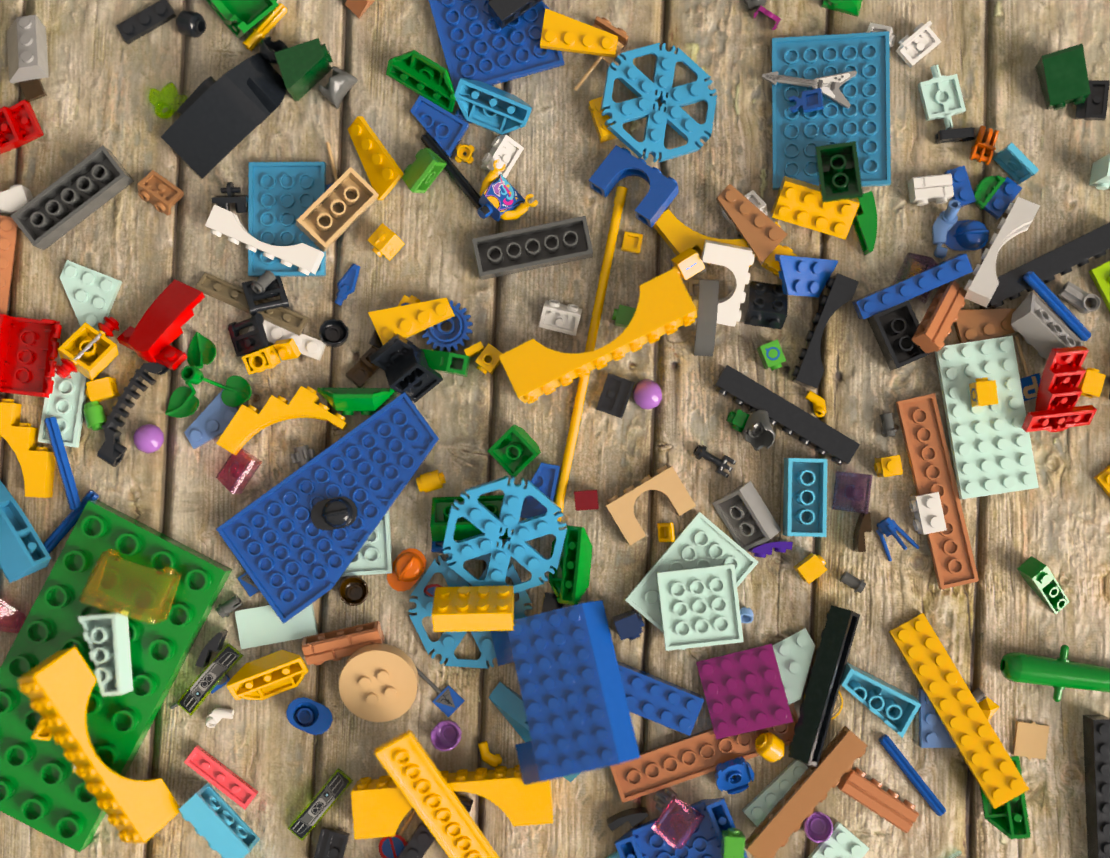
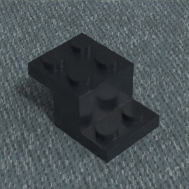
M396 334L370 356L371 363L385 371L389 387L400 394L405 392L414 402H417L443 381L442 375L428 366L424 351L399 334Z

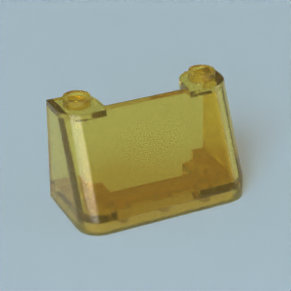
M107 549V551L102 552L81 593L79 601L146 623L157 624L167 620L182 574L176 573V569L171 567L157 570L124 560L119 555L120 552Z

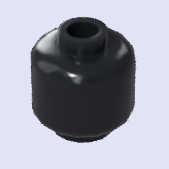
M184 10L176 19L178 31L182 35L198 38L206 30V22L200 13Z

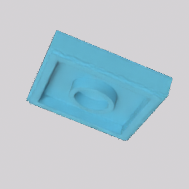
M1012 142L992 157L1017 184L1024 182L1039 171Z

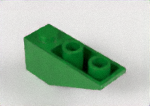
M421 349L424 351L428 366L436 372L467 377L470 362L469 356Z
M1031 556L1017 568L1025 582L1055 615L1070 602L1050 569L1044 563Z

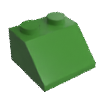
M429 148L419 150L415 156L416 160L404 170L405 174L402 179L413 193H425L447 165L442 158Z

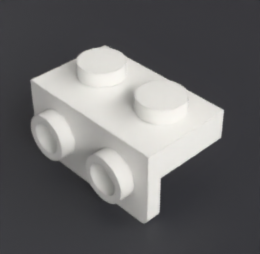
M928 21L925 25L923 23L919 24L913 30V35L909 36L907 34L899 41L900 46L896 52L910 68L941 43V40L929 28L932 24L931 21Z
M939 492L910 496L909 507L911 512L914 513L915 520H913V525L918 534L925 535L947 530Z

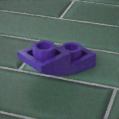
M767 541L749 549V551L754 553L755 557L766 558V554L772 555V548L776 552L786 553V549L792 550L793 542Z

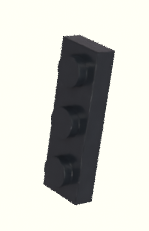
M160 0L116 25L125 42L130 44L177 16L168 0Z

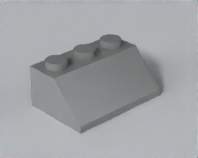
M36 15L16 17L7 31L9 82L17 83L48 78L46 27Z
M751 481L737 487L712 503L736 543L745 551L771 540L781 531Z

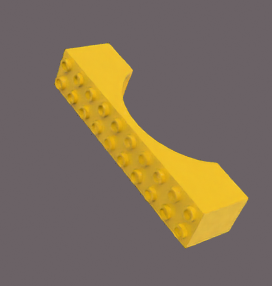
M676 268L640 285L639 302L631 322L615 340L604 347L590 352L570 354L554 351L541 345L535 339H531L499 355V358L518 398L524 403L528 402L530 404L537 401L538 397L543 394L549 395L555 392V388L561 385L565 387L571 384L573 379L577 377H586L595 368L599 370L608 365L607 362L613 359L614 361L625 357V353L629 351L636 352L642 348V345L648 342L652 344L658 341L660 336L664 334H673L682 325H691L695 322L694 319L697 318V310Z
M76 647L56 652L17 679L21 692L29 697L31 707L39 712L42 717V723L51 730L54 741L62 746L64 756L67 760L72 761L76 767V774L84 779L86 789L91 794H94L98 807L106 812L108 822L116 827L119 832L118 836L123 842H147L180 812V806L161 778L139 781L130 780L108 769L97 757L89 741L86 727L87 703L97 679Z
M515 765L514 768L498 766L494 770H487V768L482 767L477 768L476 771L469 772L467 769H460L456 773L439 771L453 791L470 792L490 800L507 815L513 826L553 823L551 780L524 785L520 765ZM385 775L379 777V779H371V777L360 778L351 790L354 839L395 836L401 820L413 808L391 776Z

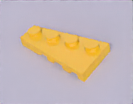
M545 8L540 48L616 57L618 36Z
M357 116L347 130L372 188L379 194L377 199L383 200L403 177L404 173L363 116Z
M447 298L368 312L383 345L396 334L406 339L455 316Z

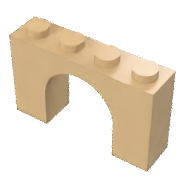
M664 465L656 470L658 474L651 477L648 475L640 480V485L636 487L631 485L623 490L625 494L620 497L616 494L607 500L608 504L605 506L629 546L646 536L634 515V503L643 492L657 490L663 493L678 516L696 506L672 466L667 467Z

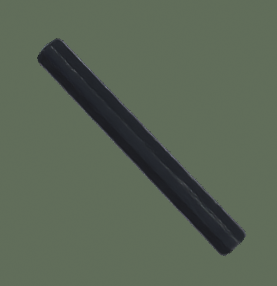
M429 133L422 135L421 141L447 163L444 169L478 210L482 207L479 204L480 195Z

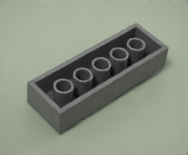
M102 145L17 210L11 217L33 246L45 250L133 183L134 180L115 155Z
M586 216L472 239L481 280L593 258Z

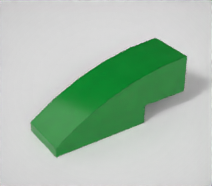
M872 191L864 193L862 198H858L860 202L857 209L858 216L852 222L864 256L873 251L877 234V211Z

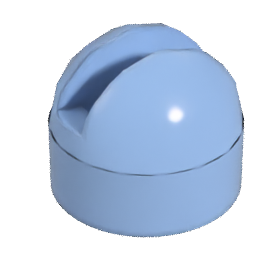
M746 607L740 609L741 623H751L754 619L752 609Z

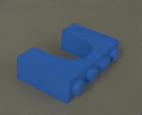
M616 145L590 177V188L606 198L621 179L628 176L643 178L648 182L650 188L647 195L634 211L636 219L652 228L679 193L678 183L673 178H667L662 175V172L656 167L651 168L642 158H636L631 155L628 149L620 148Z

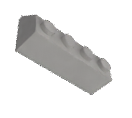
M1031 292L1012 314L1011 326L1013 330L1019 332L1027 344L1032 345L1038 354L1046 360L1051 349L1084 345V342L1034 292Z

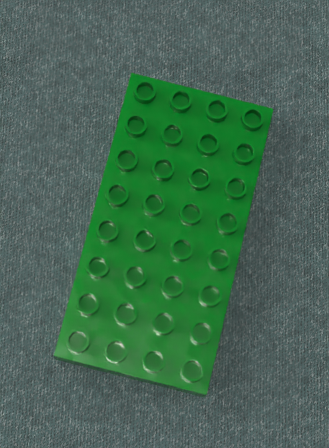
M88 500L0 667L1 812L78 852H81L90 844L106 812L98 807L97 799L94 794H91L86 789L84 779L80 778L76 772L73 773L72 761L66 759L64 749L54 741L53 737L50 741L31 738L42 717L39 712L30 707L31 700L21 692L17 679L56 652L76 647L96 678L94 672L96 667L94 661L90 659L89 653L91 651L88 641L84 639L83 633L85 631L82 623H79L78 617L94 613L128 611L133 691L122 695L102 696L98 681H96L90 693L86 710L87 733L97 757L108 769L121 777H125L232 569L99 500Z

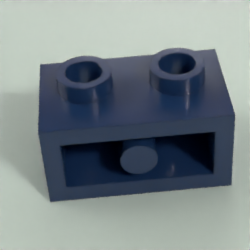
M634 609L612 617L621 641L627 638L634 640L640 637V633H643L641 628L645 626L640 613H635Z

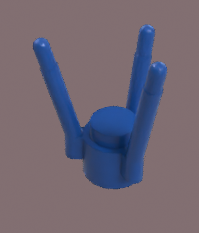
M887 517L876 524L879 528L876 532L880 537L888 561H892L884 534L886 537L893 535L901 547L907 550L906 545L896 533L897 530L911 545L919 549L915 541L896 524L894 519L891 520L890 517Z

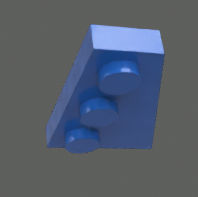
M419 95L410 112L450 158L467 131L469 124Z
M541 463L530 482L553 501L560 466ZM529 495L524 498L520 517L529 519L546 513L547 508L536 498Z

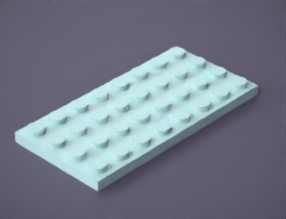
M1013 336L946 345L941 350L935 351L959 498L968 499L1039 488L1030 434L1021 428L1026 418V411ZM988 377V381L996 380L998 404L972 407L969 384L975 383L977 378Z

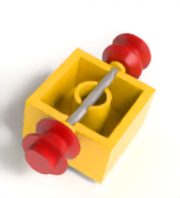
M104 317L105 322L97 324L99 331L85 322L58 348L62 364L55 365V373L62 379H71V372H80L93 381L119 355L117 344L105 337H113L112 332L120 330L118 321L113 317Z

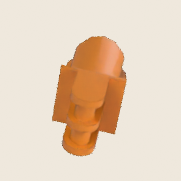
M980 126L975 144L971 147L972 151L969 159H977V162L983 161L986 165H989L994 150H996L994 146L999 131L995 130L993 132L991 128L985 131L986 127Z

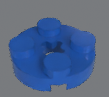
M738 757L716 766L715 782L722 792L723 790L727 791L728 794L743 792L749 787L748 783L754 780L753 769L743 757Z

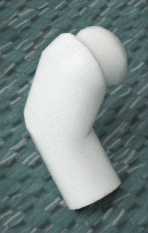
M215 708L207 715L206 726L213 728L222 718L232 719L234 709Z

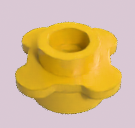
M462 144L456 146V162L471 164L474 161L472 157L475 151L474 147Z

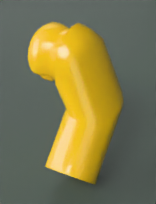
M809 390L805 399L813 403L815 416L823 417L826 414L825 400Z
M487 741L478 743L481 758L484 762L492 767H497L502 763L500 754L494 755L490 753Z

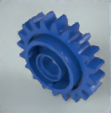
M453 301L449 302L454 312V317L423 330L426 333L422 335V338H429L426 342L427 345L434 343L433 350L440 347V351L444 352V349L447 348V351L451 352V348L454 347L456 351H459V344L465 347L463 340L470 341L467 334H472L473 331L468 329V327L473 326V323L467 322V320L471 318V315H464L467 309L463 308L460 310V303L453 307ZM445 322L452 324L449 331L442 330V325Z

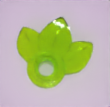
M172 82L168 83L161 91L151 88L149 92V101L155 106V114L161 119L170 118L187 100L186 95H178V90ZM167 107V111L163 113V108Z

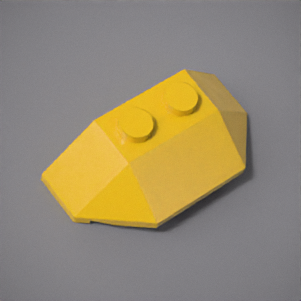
M279 650L246 663L227 682L226 686L236 700H241V698L264 700L299 686L305 674H307L308 668L300 655Z

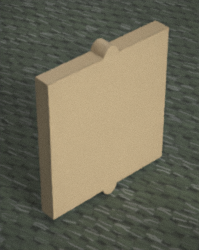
M1016 721L1012 755L1026 757L1027 759L1045 760L1049 726L1036 724L1033 721L1030 723Z

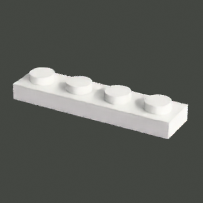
M265 320L262 323L269 342L275 344L278 340L293 338L301 354L319 361L321 360L326 347L322 341L302 333L299 336ZM253 325L250 326L248 332L254 330Z

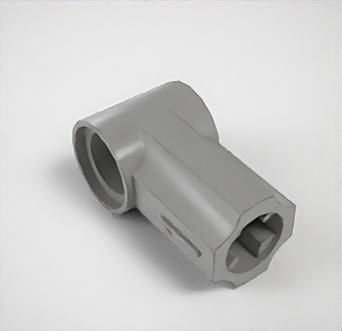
M1069 281L1066 282L1058 294L1060 298L1075 306L1077 311L1082 314L1095 311L1101 305V300L1097 295L1089 294ZM1086 300H1088L1091 303V308H1088L1086 306Z

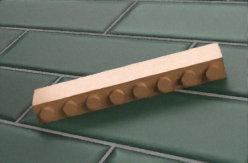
M844 726L821 753L818 766L810 765L745 840L746 850L755 858H774L777 850L787 844L790 835L800 829L803 820L813 814L816 805L826 799L829 790L839 784L841 776L852 769L854 761L865 754L867 745Z

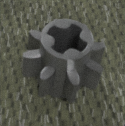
M308 445L294 448L295 454H291L292 463H298L299 467H302L316 457L314 449H309Z
M668 788L659 790L654 797L655 802H657L655 808L665 814L667 811L669 813L673 812L678 806V800L675 799L678 794Z

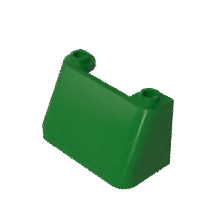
M205 0L230 31L239 39L278 6L277 0Z

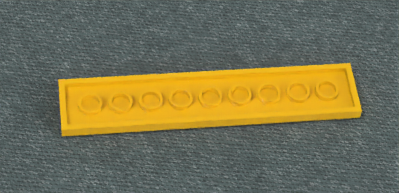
M920 613L888 631L991 806L995 809L1028 791L1027 784L924 613Z
M411 730L375 748L374 754L449 858H500Z

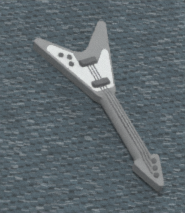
M778 71L762 74L764 80L774 85L784 83L810 87L812 89L821 88L822 95L849 109L851 105L839 87L855 77L857 71L820 77L814 80L778 75Z

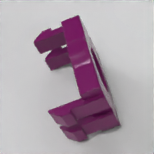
M760 5L754 13V18L761 12L776 22L772 30L777 29L781 18Z

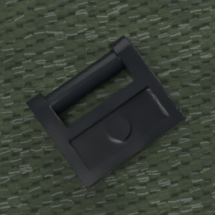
M275 276L276 279L265 288L264 293L260 294L252 290V281L242 283L250 315L278 307H289L280 276ZM280 296L279 300L254 304V301Z
M260 313L252 315L249 319L238 323L233 322L228 325V331L237 357L270 346L262 324L264 319ZM253 325V331L242 335L239 334L241 329Z

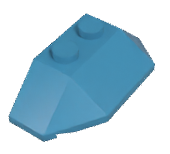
M460 78L454 95L467 121L501 135L525 127L533 108L516 95L482 81Z

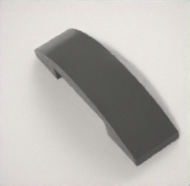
M699 279L694 356L713 357L717 325L719 280Z

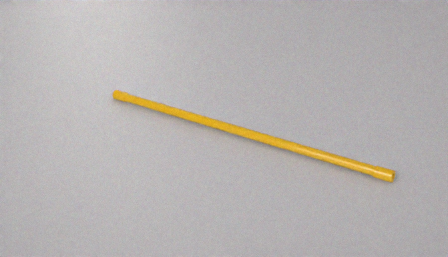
M622 186L616 187L614 207L584 353L595 350L622 210L628 190ZM589 375L583 378L579 377L554 501L561 508L562 512ZM559 517L557 521L561 522L562 517Z

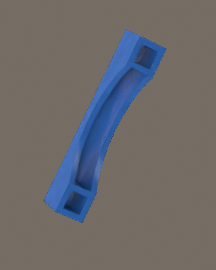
M958 254L910 278L852 301L858 318L864 320L973 272L967 254Z

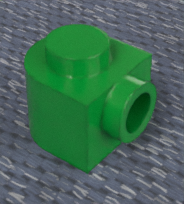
M735 409L734 412L731 411L726 421L732 424V429L742 433L750 415L740 409Z

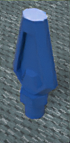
M352 264L337 283L338 292L335 304L341 306L348 295L355 291L360 266Z

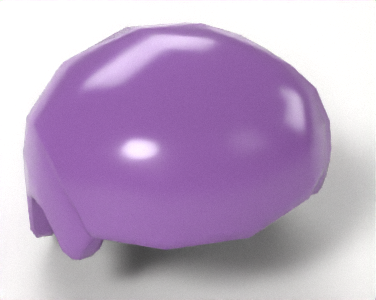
M643 379L637 382L633 388V398L639 407L650 410L660 404L662 391L660 386L653 380Z
M142 425L134 433V445L144 453L155 452L162 446L164 434L156 425Z
M451 720L439 722L430 733L431 743L440 751L454 749L462 738L461 728Z
M813 812L810 817H806L803 821V830L806 837L815 843L825 842L832 835L833 823L826 814Z

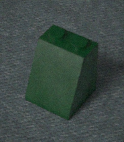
M319 38L274 53L286 89L295 102L299 101L332 70L330 65L333 62L326 44H321Z
M1081 43L1041 56L1036 65V71L1047 110L1053 108L1056 111L1066 107V104L1073 102L1076 105L1086 101L1085 99L1090 95V86L1083 44Z

